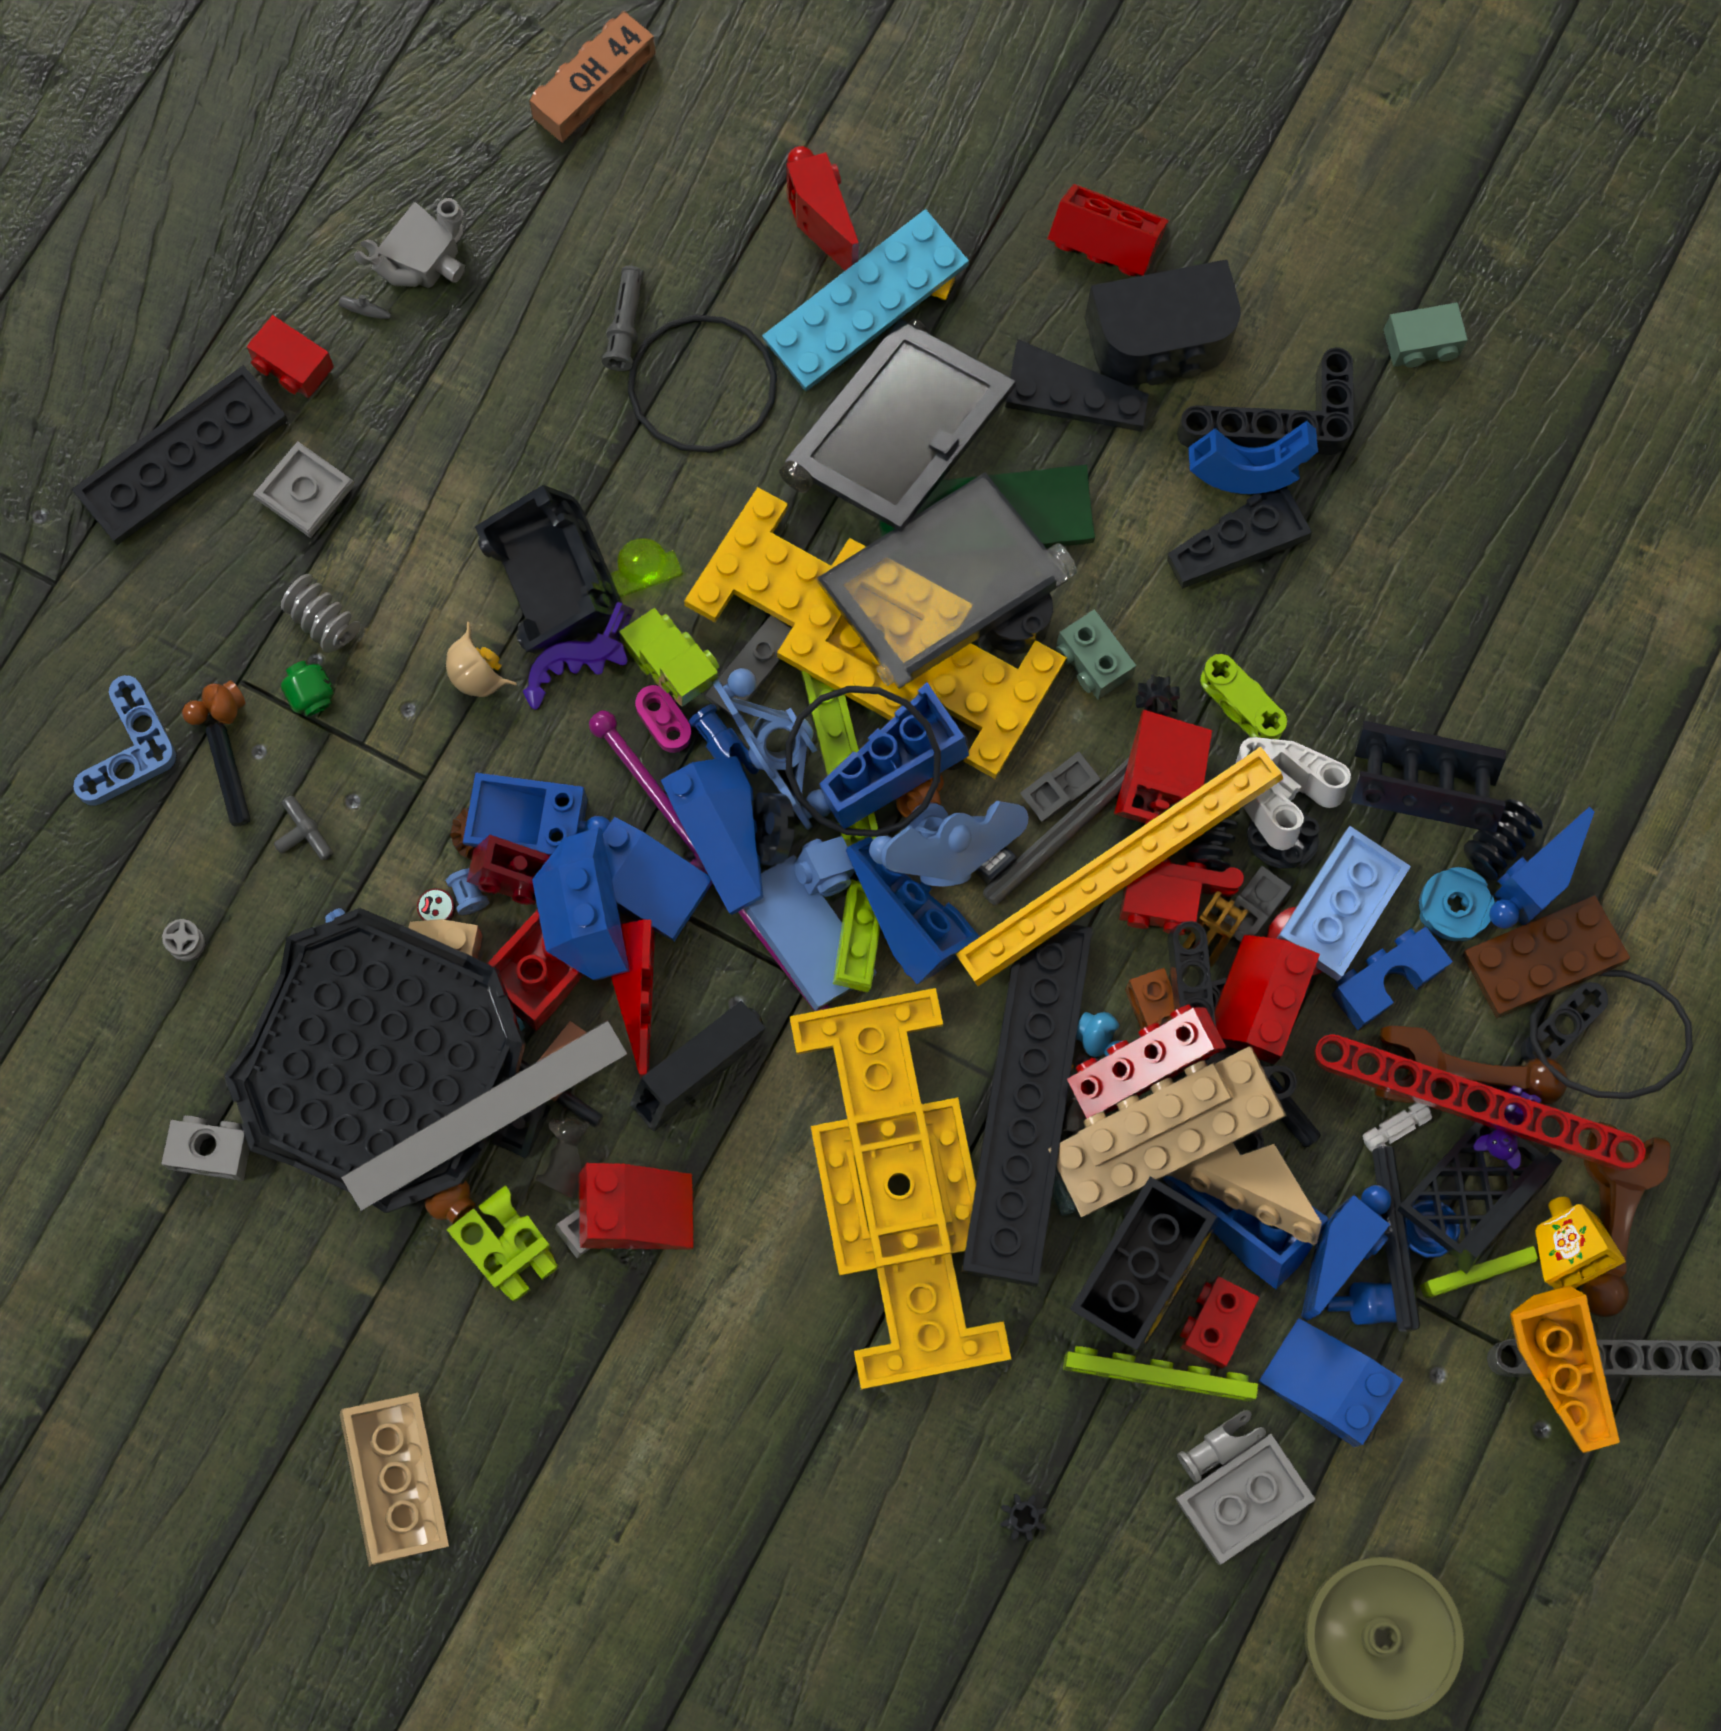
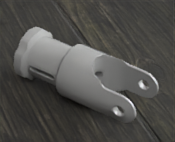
M1249 1410L1238 1413L1205 1435V1441L1187 1453L1181 1451L1177 1454L1180 1463L1194 1482L1198 1483L1202 1480L1201 1475L1219 1463L1225 1465L1264 1438L1266 1430L1263 1427L1253 1430L1246 1436H1232L1238 1428L1250 1420L1251 1412Z

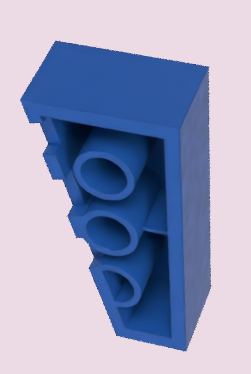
M926 682L918 690V695L910 703L931 725L941 750V773L968 757L969 753L964 735L930 685ZM901 706L894 713L895 717L881 730L879 728L868 737L869 741L857 753L853 751L819 783L827 805L843 829L850 827L933 777L934 751L922 724L904 706Z

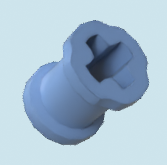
M469 868L457 871L445 880L447 886L452 887L459 904L456 908L459 915L477 912L489 904L487 896L482 895L478 886L467 882Z

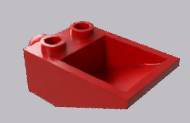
M797 146L789 152L788 163L786 164L787 199L797 227L846 271L858 261L859 242L838 186L841 184L839 169L836 163L830 164L826 152L814 155L809 148Z
M1142 710L1114 815L1145 823L1146 825L1161 815L1169 806H1174L1202 787L1205 780L1212 730ZM1135 795L1141 800L1139 808L1132 807Z

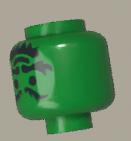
M300 661L286 669L288 676L283 679L280 687L294 712L299 714L305 713L306 717H310L332 705L330 699L334 696L335 689L321 665H307L305 661Z

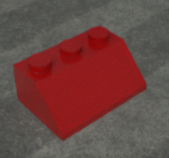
M1073 184L1060 200L1047 239L1054 241L1055 246L1069 252L1077 250L1085 253L1087 258L1093 262L1100 264L1108 262L1119 266L1118 269L1127 275L1138 276L1140 274L1144 276L1150 267L1169 220Z
M1244 935L1214 1011L1216 1028L1224 1044L1238 1051L1250 1046L1253 1048L1258 1059L1275 1065L1282 1057L1320 954L1287 940Z

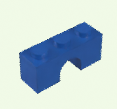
M1424 927L1417 933L1412 928L1394 941L1397 947L1388 953L1383 948L1365 961L1368 967L1359 973L1353 968L1336 981L1339 987L1332 993V997L1357 1030L1387 1011L1394 1003L1384 988V977L1386 975L1400 974L1406 977L1415 990H1417L1443 972L1453 962L1427 927Z

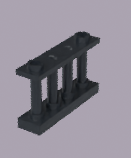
M1363 720L1355 744L1354 756L1368 759L1367 772L1360 771L1351 797V803L1492 833L1496 832L1506 806V801L1490 798V785L1496 786L1506 760V750ZM1383 763L1404 767L1403 780L1383 776ZM1418 770L1439 774V787L1418 783ZM1454 778L1475 782V795L1454 791Z

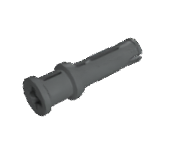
M624 266L622 268L613 324L606 331V337L609 340L607 352L602 355L601 361L605 367L615 371H628L633 366V359L631 358L632 345L637 341L638 337L634 323L644 271H640V268L636 266Z

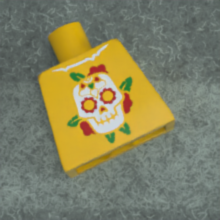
M1557 1197L1550 1201L1548 1207L1552 1218L1539 1224L1535 1230L1543 1278L1547 1284L1554 1289L1569 1285L1577 1288L1625 1263L1623 1255L1596 1214L1583 1204L1572 1206L1568 1197Z

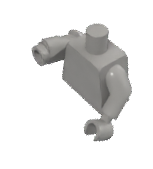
M451 198L443 199L438 204L437 218L435 220L419 204L414 202L379 247L372 240L362 241L360 244L369 251V257L361 251H357L354 254L355 260L360 264L370 262L372 269L393 286L416 287L421 285L430 288L441 275L456 283L462 277L465 270V265L454 259L458 253L456 243L463 235V225L461 224L463 209L455 200Z

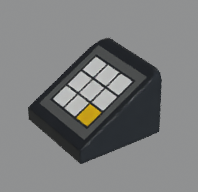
M1004 847L974 872L989 885L1017 859V856Z

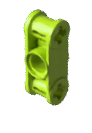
M1216 654L1210 657L1200 677V683L1204 691L1251 738L1279 740L1287 725V717L1284 711L1271 700L1263 688L1254 679L1250 678L1231 657L1224 654ZM1220 672H1222L1225 676L1223 677L1220 675L1217 678H1215L1212 674H1219ZM1269 723H1272L1274 725V728L1269 727L1265 729L1262 726V724L1268 725Z

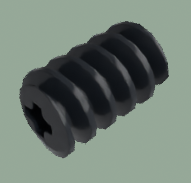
M1513 799L1505 800L1506 806L1495 833L1478 830L1473 835V840H1469L1464 845V853L1469 862L1479 873L1490 880H1495L1498 877L1493 866L1499 870H1504L1507 867V863L1502 856L1510 860L1517 856L1511 846L1520 850L1524 849L1526 844L1521 836L1530 840L1534 838L1535 833L1530 826L1540 830L1543 828L1542 821L1534 810Z
M1240 809L1231 814L1230 816L1239 815ZM1228 816L1189 844L1192 847L1187 849L1186 857L1192 862L1206 865L1207 869L1225 871L1230 868L1231 864L1222 861V857L1233 856V850L1224 847V843H1233L1236 837L1226 833V831L1238 828V823L1229 819Z

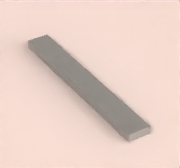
M606 1021L342 1176V1180L360 1210H363L625 1056L627 1052L610 1023Z

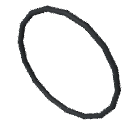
M691 315L665 323L643 341L630 369L628 394L636 417L656 439L681 451L712 453L740 444L762 426L775 402L777 374L768 349L750 329L721 316ZM694 321L722 323L745 334L762 352L770 374L768 402L757 422L737 438L712 446L682 444L659 433L642 414L634 391L636 368L648 345L668 329Z
M846 686L820 695L797 716L786 741V775L797 801L819 823L845 835L878 837L905 828L928 808L940 783L941 750L930 723L908 700L880 687ZM847 693L879 694L904 706L922 724L934 751L933 781L923 803L902 822L878 830L843 829L840 824L822 817L802 796L792 771L793 742L803 720L822 702Z
M1625 970L1607 971L1598 976L1628 978L1652 987L1670 1001L1685 1025L1686 1049L1676 1069L1655 1085L1631 1092L1597 1091L1570 1081L1548 1062L1537 1041V1018L1547 999L1551 996L1538 1001L1530 1017V1043L1539 1060L1566 1087L1595 1098L1632 1099L1659 1091L1682 1073L1693 1051L1692 1023L1676 997L1651 979Z

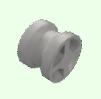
M185 919L174 920L164 929L162 935L163 944L176 959L184 962L192 961L203 952L205 938L191 921ZM188 941H192V943H189L184 948V945L187 944Z

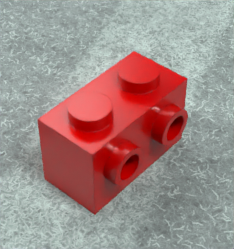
M273 315L246 346L252 358L251 364L255 369L266 376L271 373L280 379L279 383L292 394L299 392L308 399L334 368L328 351Z
M1146 872L1124 887L1119 920L1127 921L1128 926L1139 929H1147L1149 925L1164 928L1163 931L1168 934L1173 927L1186 921L1196 922L1202 882ZM1182 929L1179 935H1185V932L1191 933L1189 929Z
M1219 1276L1213 1280L1212 1284L1205 1282L1196 1299V1302L1201 1304V1307L1195 1318L1190 1315L1188 1316L1179 1334L1180 1337L1185 1339L1181 1348L1220 1369L1226 1367L1260 1297Z

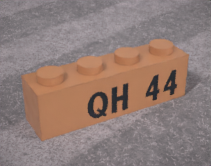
M625 11L616 19H610L604 25L602 32L593 41H587L571 62L561 65L553 79L545 86L541 85L534 91L530 99L532 117L558 140L563 142L655 54L654 36Z

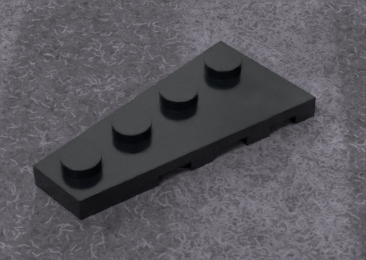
M1017 339L1010 376L1011 379L1015 380L1016 387L1007 397L1005 408L1142 432L1149 394Z
M1285 486L1274 491L1253 495L1238 510L1233 513L1228 512L1219 519L1216 525L1208 530L1203 529L1168 553L1167 561L1183 589L1311 540L1312 531L1288 487Z

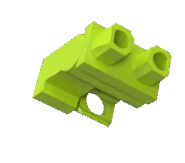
M505 1185L478 1206L484 1215L494 1216L505 1228L502 1236L497 1238L475 1209H472L450 1226L447 1231L497 1291L501 1289L506 1296L516 1302L530 1291V1288L519 1276L522 1271L531 1265L540 1278L544 1280L555 1272L558 1266L549 1251L552 1249L529 1216L520 1217L512 1207V1193Z

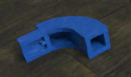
M1306 421L1279 441L1259 448L1237 445L1215 428L1189 447L1190 471L1205 483L1232 493L1259 494L1283 488L1300 479L1299 465L1309 461L1318 452L1316 428Z

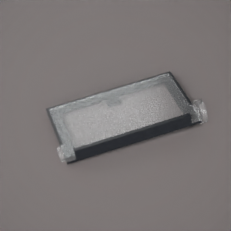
M984 472L914 516L902 532L896 529L892 530L819 576L817 581L880 665L876 667V670L882 681L887 686L894 682L898 689H900L1067 582L1069 578L1077 574V568L1072 557L1061 544L1057 543L1048 550Z

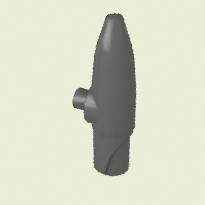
M343 295L339 300L340 307L354 313L377 319L391 318V314L388 311L369 303L365 295H360L359 299Z

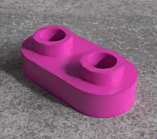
M650 685L643 688L637 694L635 701L639 717L663 750L672 753L684 750L692 738L688 720L670 694H667L660 686ZM652 702H657L661 707L657 711H650L648 705ZM671 731L680 733V737L676 740H670L667 735Z

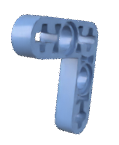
M124 675L116 678L109 687V696L134 746L77 775L73 785L74 791L82 802L88 805L102 804L167 771L176 761L175 749L145 690L137 679L132 676ZM128 687L132 691L131 695L137 707L131 709L126 699L121 697L123 695V688ZM147 715L152 718V725L147 731L136 732L133 729V723L139 716ZM155 740L158 747L164 751L162 753L164 759L157 761L153 757L154 752L147 741ZM130 762L135 767L133 775L125 780L117 778L115 774L117 767L121 763ZM107 772L115 785L110 787L103 773ZM91 780L98 784L96 786L97 793L93 795L86 791L88 789L87 782Z

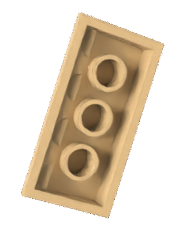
M415 1393L342 1409L339 1414L369 1566L449 1547L419 1394Z

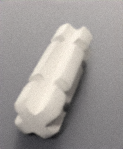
M1416 1102L1408 1107L1410 1111L1406 1112V1110H1403L1379 1124L1380 1129L1377 1130L1374 1127L1362 1136L1366 1147L1372 1152L1375 1148L1386 1146L1385 1142L1388 1141L1391 1144L1416 1129L1414 1125L1418 1124V1126H1421L1432 1118L1429 1107Z

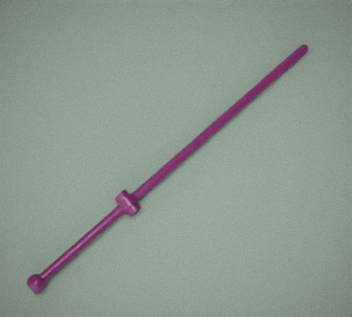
M606 710L597 712L589 720L591 733L595 737L605 738L696 858L689 863L708 875L668 796L616 730L617 720L615 716ZM744 909L738 911V913L742 916V918L745 920L748 926L752 929V931L755 933V935L758 937L761 943L765 946V948L768 950L771 956L775 959V961L778 963L781 969L785 972V974L788 976L791 982L795 985V987L798 989L801 995L808 1002L804 994L801 992L797 984L794 982L790 974L787 972L783 964L780 962V960L778 959L774 951L771 949L767 941L764 939L760 931L757 929V927L755 926L751 918L748 916L746 911ZM826 1005L819 1010L830 1009V1007Z

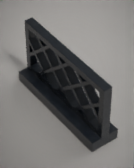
M1477 1122L1473 1124L1401 1203L1397 1210L1458 1259L1455 1266L1465 1274L1469 1273L1549 1182L1563 1161L1551 1151L1547 1156L1543 1155L1523 1138L1516 1136L1519 1152L1530 1159L1532 1163L1528 1167L1512 1169L1506 1160H1503L1504 1167H1486L1483 1152H1488V1150L1475 1151L1473 1149L1474 1144H1468L1472 1139L1475 1143L1480 1138V1130L1485 1126ZM1487 1126V1127L1490 1128L1492 1131L1497 1130V1129H1495V1128H1492V1127ZM1460 1152H1476L1478 1167H1460L1458 1154ZM1438 1176H1454L1457 1191H1438L1436 1178ZM1462 1176H1480L1483 1191H1465ZM1488 1176H1506L1508 1190L1491 1191ZM1417 1200H1432L1435 1216H1423L1412 1205ZM1440 1200H1459L1461 1215H1443ZM1466 1200H1485L1486 1215H1469ZM1492 1200H1498L1493 1206ZM1444 1224H1463L1465 1238L1460 1244L1446 1234ZM1471 1224H1477L1473 1229H1471Z

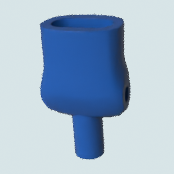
M1354 1282L1350 1286L1349 1296H1334L1327 1304L1328 1312L1350 1311L1351 1319L1356 1325L1381 1322L1397 1323L1391 1283Z

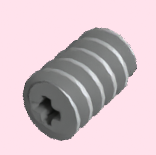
M302 575L292 583L284 594L281 608L286 614H291L292 620L295 623L301 624L302 630L305 633H310L312 640L320 643L321 648L325 652L336 651L349 643L357 635L361 624L359 621H354L348 625L352 617L351 613L345 611L338 616L342 608L341 603L334 602L328 606L332 595L329 592H325L318 596L323 588L322 585L314 583L309 586L313 579L312 575Z

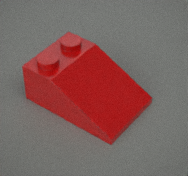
M538 909L487 963L499 970L514 1013L535 1031L556 1011L584 975L546 952Z
M586 1163L579 1173L580 1248L692 1250V1174L630 1164Z

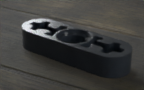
M1594 982L1582 984L1537 1028V1041L1539 1044L1548 1036L1554 1040L1544 1051L1547 1056L1546 1058L1555 1060L1605 1010L1608 1005V994L1600 984ZM1593 993L1596 996L1594 1004L1597 1008L1594 1005H1590L1581 1014L1575 1010L1585 1000L1584 995L1587 996ZM1564 1015L1573 1021L1574 1031L1572 1034L1565 1035L1556 1029L1555 1020L1558 1016ZM1530 1036L1521 1046V1055L1526 1063L1538 1058L1532 1053L1534 1049L1530 1043Z

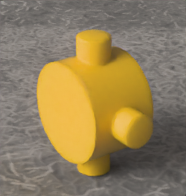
M476 647L492 669L498 671L502 665L498 663L500 658L493 651L486 647H482L481 650Z

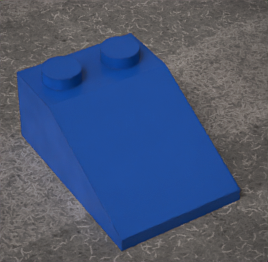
M614 817L604 831L603 839L617 909L636 921L643 919L652 920L654 931L675 941L713 882L709 875L646 833Z
M1298 1318L1258 1383L1353 1447L1364 1444L1403 1379L1370 1357Z

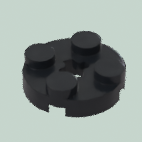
M759 792L755 797L753 819L756 821L757 832L755 833L760 865L776 866L775 863L782 864L791 850L794 829L788 828V817H794V810L790 799L785 794Z

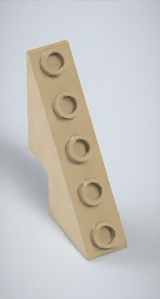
M1231 1143L1167 1175L1189 1184L1198 1192H1205L1222 1200L1231 1208L1240 1209L1257 1217L1266 1225L1280 1228L1292 1234L1301 1242L1312 1245L1317 1244L1322 1222L1275 1144L1240 1155L1234 1144Z

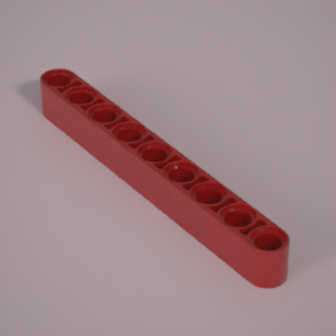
M1330 1034L1324 1036L1316 1045L1314 1058L1321 1069L1497 1130L1508 1132L1615 1170L1626 1171L1633 1169L1641 1164L1645 1158L1646 1150L1643 1142L1632 1134L1339 1035ZM1327 1044L1337 1045L1342 1051V1059L1334 1063L1326 1061L1321 1054L1322 1047ZM1363 1056H1371L1377 1061L1378 1071L1372 1075H1365L1358 1068V1059ZM1400 1068L1410 1070L1414 1075V1084L1410 1087L1399 1086L1395 1082L1394 1072ZM1434 1081H1444L1449 1085L1451 1093L1448 1099L1439 1100L1432 1095L1430 1088ZM1480 1093L1487 1101L1486 1110L1483 1112L1471 1110L1467 1103L1469 1094ZM1515 1105L1522 1110L1524 1118L1521 1124L1513 1125L1505 1119L1504 1110L1506 1106ZM1549 1117L1557 1120L1560 1125L1558 1137H1548L1543 1133L1541 1123L1544 1118ZM1582 1130H1589L1595 1134L1597 1146L1594 1150H1586L1579 1144L1578 1138ZM1621 1142L1629 1144L1634 1150V1158L1630 1163L1622 1162L1616 1155V1147Z

